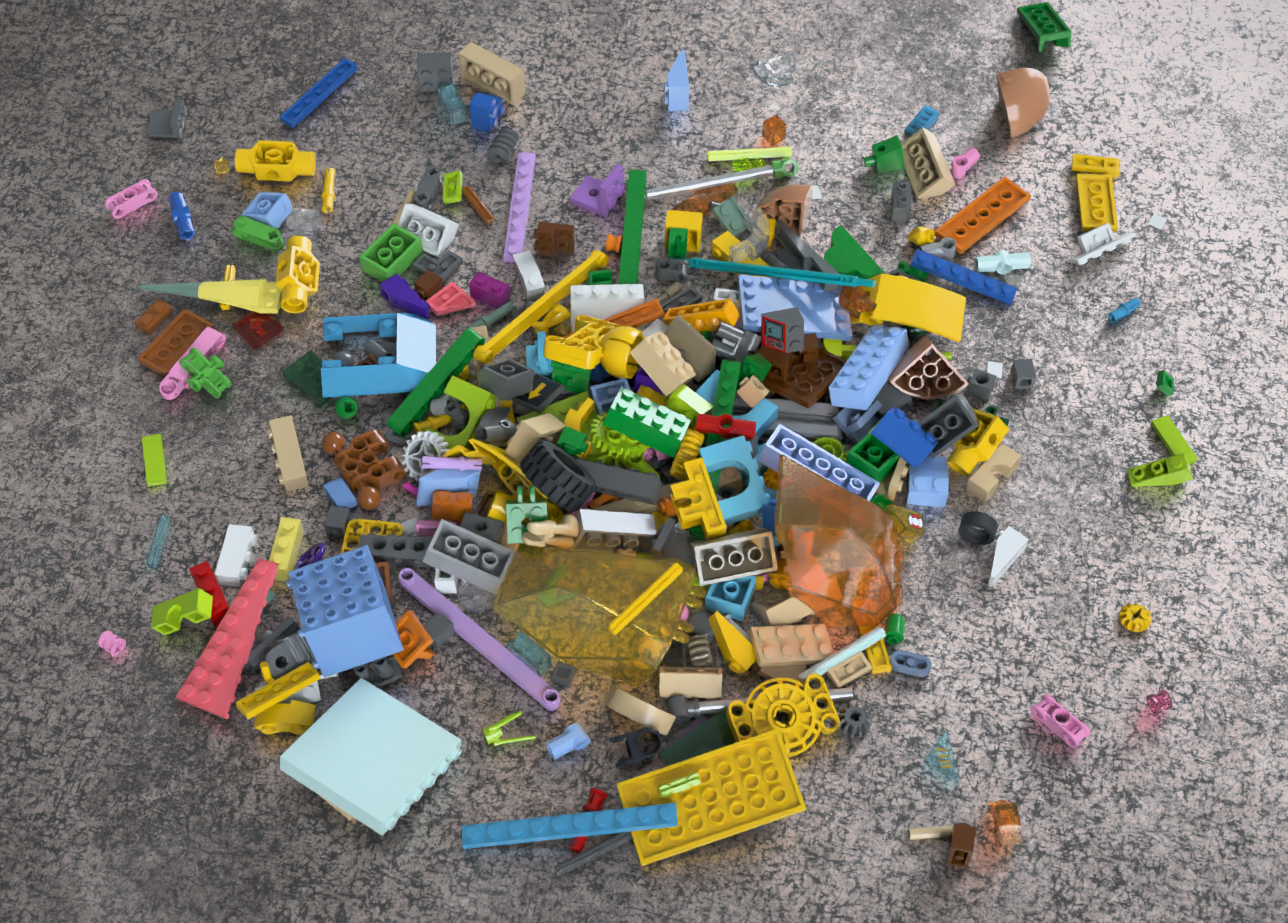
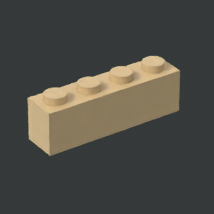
M292 415L269 420L271 428L267 429L270 440L274 439L271 447L273 455L277 454L278 458L274 459L277 470L281 469V474H278L280 485L285 486L286 492L309 487Z

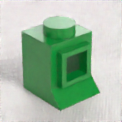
M610 269L589 272L590 279L586 280L587 285H613Z
M565 426L556 445L567 453L581 456L582 453H586L589 443L587 442L586 434Z

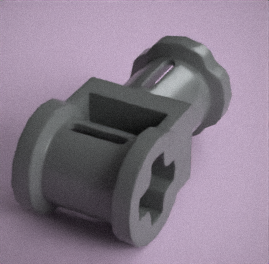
M452 401L447 404L444 411L453 419L451 424L455 428V432L459 434L468 425L469 411L462 410L458 401Z

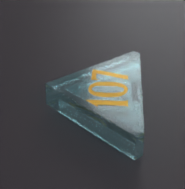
M944 731L925 758L924 763L958 784L960 780L948 732Z

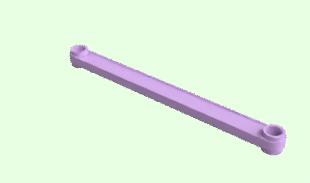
M405 568L400 571L398 578L402 588L433 614L436 615L438 612L443 614L453 623L454 631L538 701L545 709L549 711L558 709L561 697L557 690L545 682L412 569ZM549 698H554V699H556V700H554V701H552V702H551V701H547Z

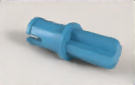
M1133 298L1125 304L1121 303L1117 309L1108 313V319L1110 322L1116 323L1121 318L1128 317L1130 312L1141 305V302L1138 298Z

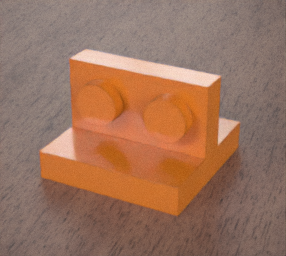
M407 610L396 622L403 651L393 654L400 666L406 669L417 658L430 659L434 655L429 647L433 639L415 613Z

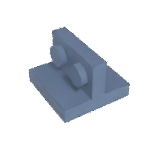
M877 400L871 403L867 410L843 407L832 419L853 444L856 445L878 423L879 419L875 413L882 407V404Z

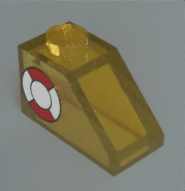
M889 504L879 513V517L898 539L914 543L924 535V519L921 513Z

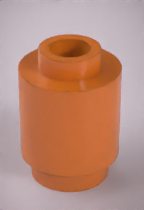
M662 497L658 502L659 513L663 517L677 516L671 497Z

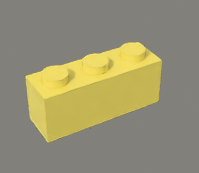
M281 517L269 558L270 562L278 566L274 580H289L288 572L294 570L304 534L301 519Z

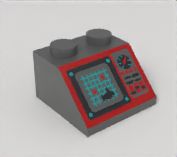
M798 307L761 314V343L763 346L783 353L804 350V319Z

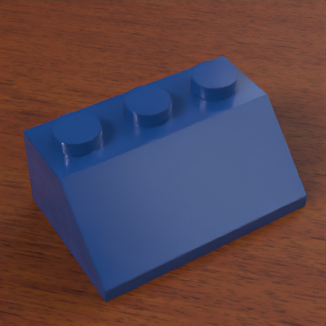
M894 407L886 413L871 431L872 435L916 469L939 443L933 434L923 431L916 421L909 420L902 410L895 409Z

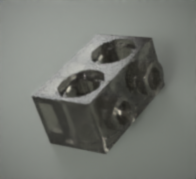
M666 625L665 666L686 667L687 625Z

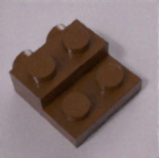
M539 221L538 228H534L533 239H537L534 243V250L538 251L539 256L556 257L557 252L574 254V225Z

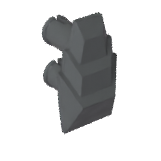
M394 656L374 660L368 666L363 664L354 667L356 675L351 677L354 685L360 678H363L379 688L403 676L398 661Z

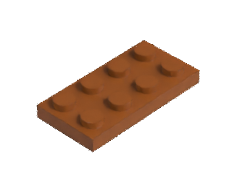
M183 309L138 356V362L166 377L171 368L207 327L214 329L213 323Z

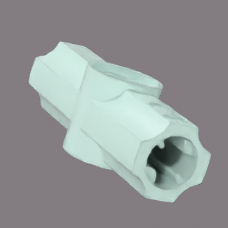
M1001 250L991 256L975 257L976 272L997 271L999 274H1007L1012 269L1030 268L1031 256L1028 252L1009 254L1007 251Z

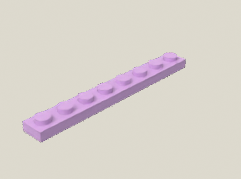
M518 152L503 257L504 262L515 263L513 254L523 252L536 160L535 153Z

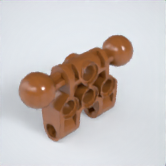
M378 429L353 437L349 448L344 450L346 445L345 438L338 432H329L322 439L321 445L323 450L329 455H335L334 463L343 475V479L353 491H358L356 500L362 509L373 510L378 507L381 495L377 489L381 490L400 481L407 473L396 456L377 460V456L384 453L389 447Z

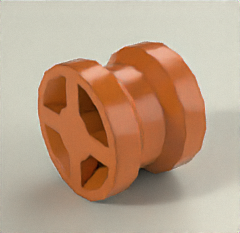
M608 234L605 250L608 252L613 250L616 253H620L623 236L619 235L616 237Z

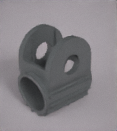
M298 630L277 636L273 639L274 642L267 645L260 654V663L268 662L271 676L277 679L307 662L312 664L316 660L306 638H300ZM282 656L281 663L276 665V659Z

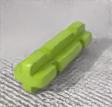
M694 772L689 774L687 778L684 776L670 781L668 785L667 783L660 785L659 791L662 797H667L672 792L675 794L690 788L691 785L693 787L699 785L701 780L698 773Z

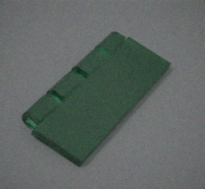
M726 709L659 753L666 766L725 747V745L734 744L735 739L726 718Z

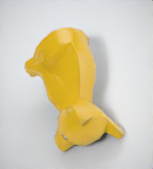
M554 304L552 306L553 309L545 315L543 321H536L531 326L536 335L537 332L545 331L546 336H549L548 328L571 319V314L564 306Z

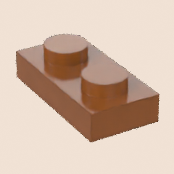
M158 299L134 324L137 328L150 335L174 311L173 307Z

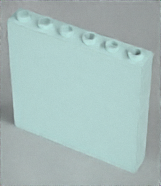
M360 678L280 756V770L383 836L387 830H391L395 826L401 815L407 814L413 802L419 801L423 792L428 787L431 788L434 785L436 778L447 771L449 764L460 757L462 753V740L368 681Z

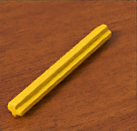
M674 563L609 624L608 630L613 635L619 633L682 573V566Z

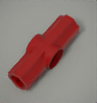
M698 414L696 431L719 434L724 439L743 435L747 439H754L756 422L734 419L728 414L721 415L720 417ZM729 425L730 427L723 428L722 426Z

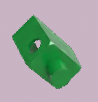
M898 135L872 145V155L863 158L865 167L875 165L878 173L904 169L903 147Z

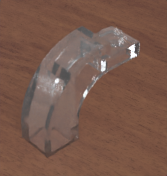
M761 208L745 214L744 226L751 236L730 247L729 259L731 262L741 261L746 257L753 261L765 251L769 239V221Z

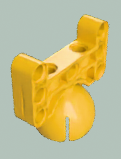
M579 315L576 317L574 334L568 338L553 335L545 337L543 356L547 359L583 369H594L601 362L605 371L611 376L619 379H630L636 374L638 367L628 365L627 363L639 365L630 352L645 338L640 330L633 327Z

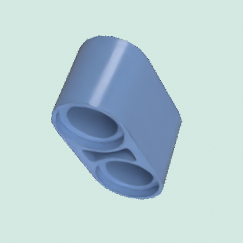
M341 477L322 486L334 507L351 509L358 505L354 495Z

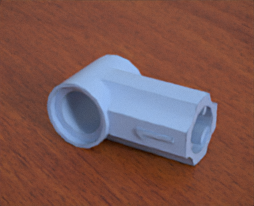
M576 722L568 726L564 733L545 744L549 754L555 760L574 749L578 751L585 748L591 740L581 724Z

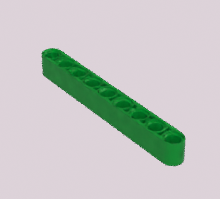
M629 169L619 284H638L647 170Z

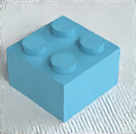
M747 576L711 584L705 600V610L713 613L718 611L723 616L730 614L732 619L743 622L756 588L757 577Z

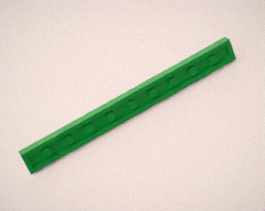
M722 360L712 416L720 417L724 414L732 416L741 362ZM724 425V426H722V427H723V428H728V427H730V426H729V425ZM708 433L706 447L727 441V439L720 437L719 434ZM721 469L708 473L716 496ZM702 526L690 527L689 534H704Z

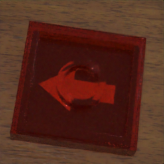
M252 311L232 324L233 329L254 350L284 331V327L270 313Z

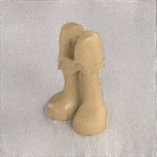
M567 514L563 516L561 524L548 520L530 522L526 526L529 532L523 533L521 538L525 544L531 546L545 547V544L556 546L561 550L569 549L574 544L572 537H576L579 532L578 520L574 515Z

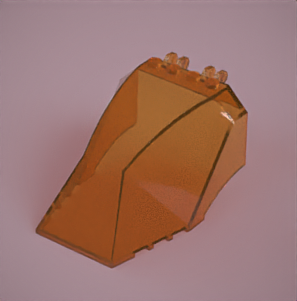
M780 455L775 529L778 543H783L784 552H781V558H786L787 567H784V573H789L790 581L787 582V588L790 597L798 599L811 608L820 618L822 624H825L826 628L879 625L897 609V606L903 604L901 596L903 586L898 583H901L902 580L901 571L904 569L902 562L904 552L899 550L902 549V537H898L894 522L887 513L874 503L849 492L791 458Z

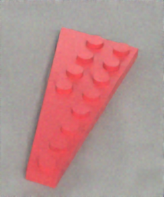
M262 558L258 559L176 697L180 701L226 720L229 718L228 712L231 703L235 700L236 696L234 694L237 685L240 684L242 679L240 675L244 664H247L255 640L254 633L257 625H260V615L263 607H266V597L269 589L272 588L278 566L275 563Z

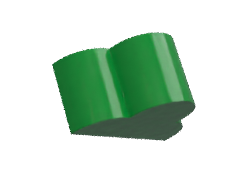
M842 225L834 229L831 235L830 248L824 254V260L841 275L858 276L862 279H869L873 276L884 274V271ZM845 286V291L849 290L852 286Z

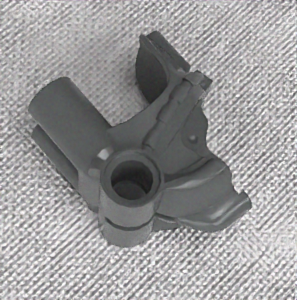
M722 321L717 330L711 332L709 342L716 348V356L728 361L741 362V365L746 356L754 355L762 347L761 336Z

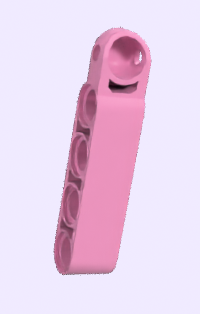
M207 327L181 358H185L189 354V350L195 348L209 361V357L216 355L225 344L226 335ZM179 360L159 386L161 396L166 400L175 399L184 388L189 387L186 380L192 376L180 366Z

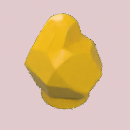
M924 226L914 228L908 234V240L914 242L919 247L920 245L933 243L935 239L934 230Z

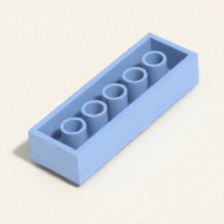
M872 325L829 386L832 406L867 410L909 348L907 329Z
M781 424L778 425L757 461L857 520L861 517L880 482Z

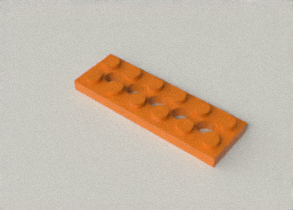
M1004 176L937 228L935 236L940 240L946 237L953 238L956 241L955 251L961 255L1027 203L1031 195ZM967 223H974L975 225H974V226H971V225H968ZM956 232H962L964 234L958 235L956 234Z

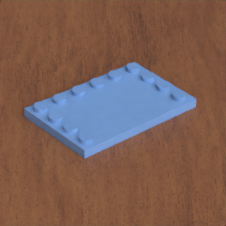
M738 274L737 284L742 330L761 332L762 313L798 307L804 319V334L816 333L817 338L851 341L853 335L845 286L838 285L837 290L824 292L816 282Z

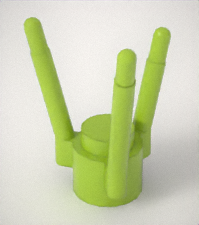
M522 711L512 713L495 724L482 729L487 743H494L495 747L505 743L536 739V735L500 739L503 736L500 727L522 715Z

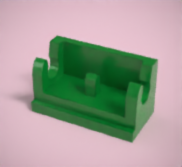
M670 227L668 258H685L688 241L687 228Z

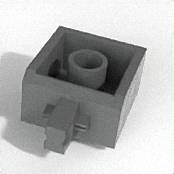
M512 359L493 365L485 363L480 367L479 387L500 397L501 400H511V398L523 396L525 393L533 391L534 370Z

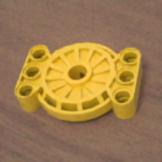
M816 673L809 675L803 684L791 678L779 677L769 679L759 684L751 692L745 704L742 701L736 700L731 702L726 709V718L736 743L779 729L788 757H794L805 752L816 741L820 732L825 735L832 734L840 724L825 681L821 675ZM814 680L817 682L818 689H812L809 686V681ZM776 683V685H772L768 688L765 687L768 684ZM759 690L760 694L757 696V698L755 700L751 699L753 695ZM823 700L826 707L824 709L819 708L816 701ZM731 708H739L741 710V715L734 716L731 712ZM782 711L788 715L789 723L787 725L781 724L778 720L775 721L774 718L777 712ZM824 720H831L833 728H827L824 725ZM739 727L747 728L748 736H742L739 733ZM810 736H814L811 742L806 746L805 741ZM797 747L800 748V750L796 752L789 753L790 750H793Z

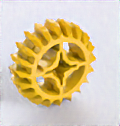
M692 429L686 430L670 469L671 476L678 480H685L683 463L697 458L704 440V434Z

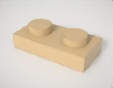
M862 651L830 668L826 673L835 687L840 689L871 671L872 666Z

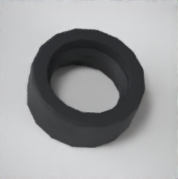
M971 511L962 516L958 532L964 540L970 543L987 545L994 541L998 523L992 516L986 513Z

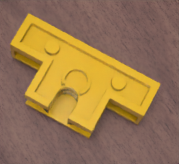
M703 458L684 462L683 474L686 481L670 485L672 492L670 496L681 529L701 525L706 539L725 536L727 527Z

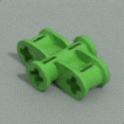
M191 348L189 354L179 360L180 366L192 376L186 380L187 384L196 392L200 391L201 386H203L213 397L218 399L226 388L232 386L231 381L219 371V369L224 367V363L215 355H211L208 361L200 351Z

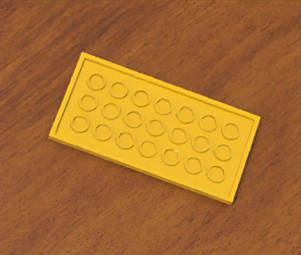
M779 729L616 784L624 808L676 803L678 827L631 831L642 866L807 810ZM694 772L698 773L701 780L699 785L694 787L691 785L690 788L675 794L672 792L667 797L661 796L659 791L660 785L665 783L668 785L670 781L684 776L687 778L689 774Z

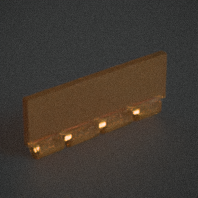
M735 183L697 190L671 210L703 213L704 216L708 213L710 201L722 203L727 197L737 192L738 189Z

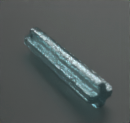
M161 515L146 562L149 568L155 569L158 567L171 522L169 516Z

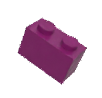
M479 271L469 283L470 297L497 309L510 300L509 284Z

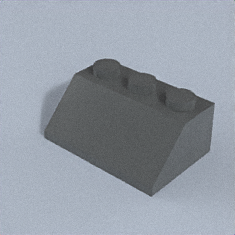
M957 394L918 422L923 431L933 434L936 441L939 442L929 454L932 459L979 426L975 412L965 396Z

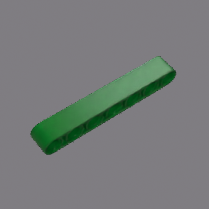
M467 328L387 421V427L393 429L400 437H405L413 429V423H418L430 409L431 401L439 398L444 393L452 375L457 377L474 358L475 349L479 345L483 346L485 344V338L472 328Z

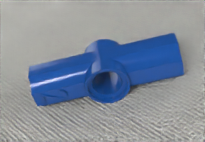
M178 191L172 192L168 198L175 226L177 225L181 239L190 240L195 236L189 207L186 206L183 193Z

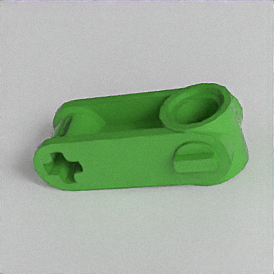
M246 216L236 218L233 223L234 227L231 232L238 239L246 240L273 251H279L284 246L281 233L276 228L254 221Z

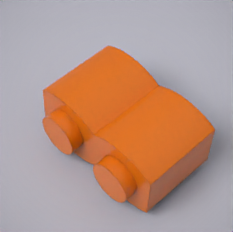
M444 490L434 491L431 518L435 520L452 519L462 522L465 513L471 514L473 494L467 492L452 493Z

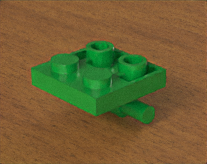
M551 361L553 381L562 384L564 390L576 393L587 391L589 393L592 369H583L558 361Z

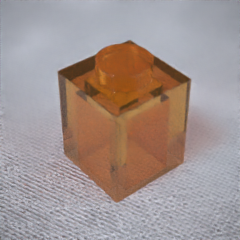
M776 114L763 121L762 136L773 146L786 139L787 124Z

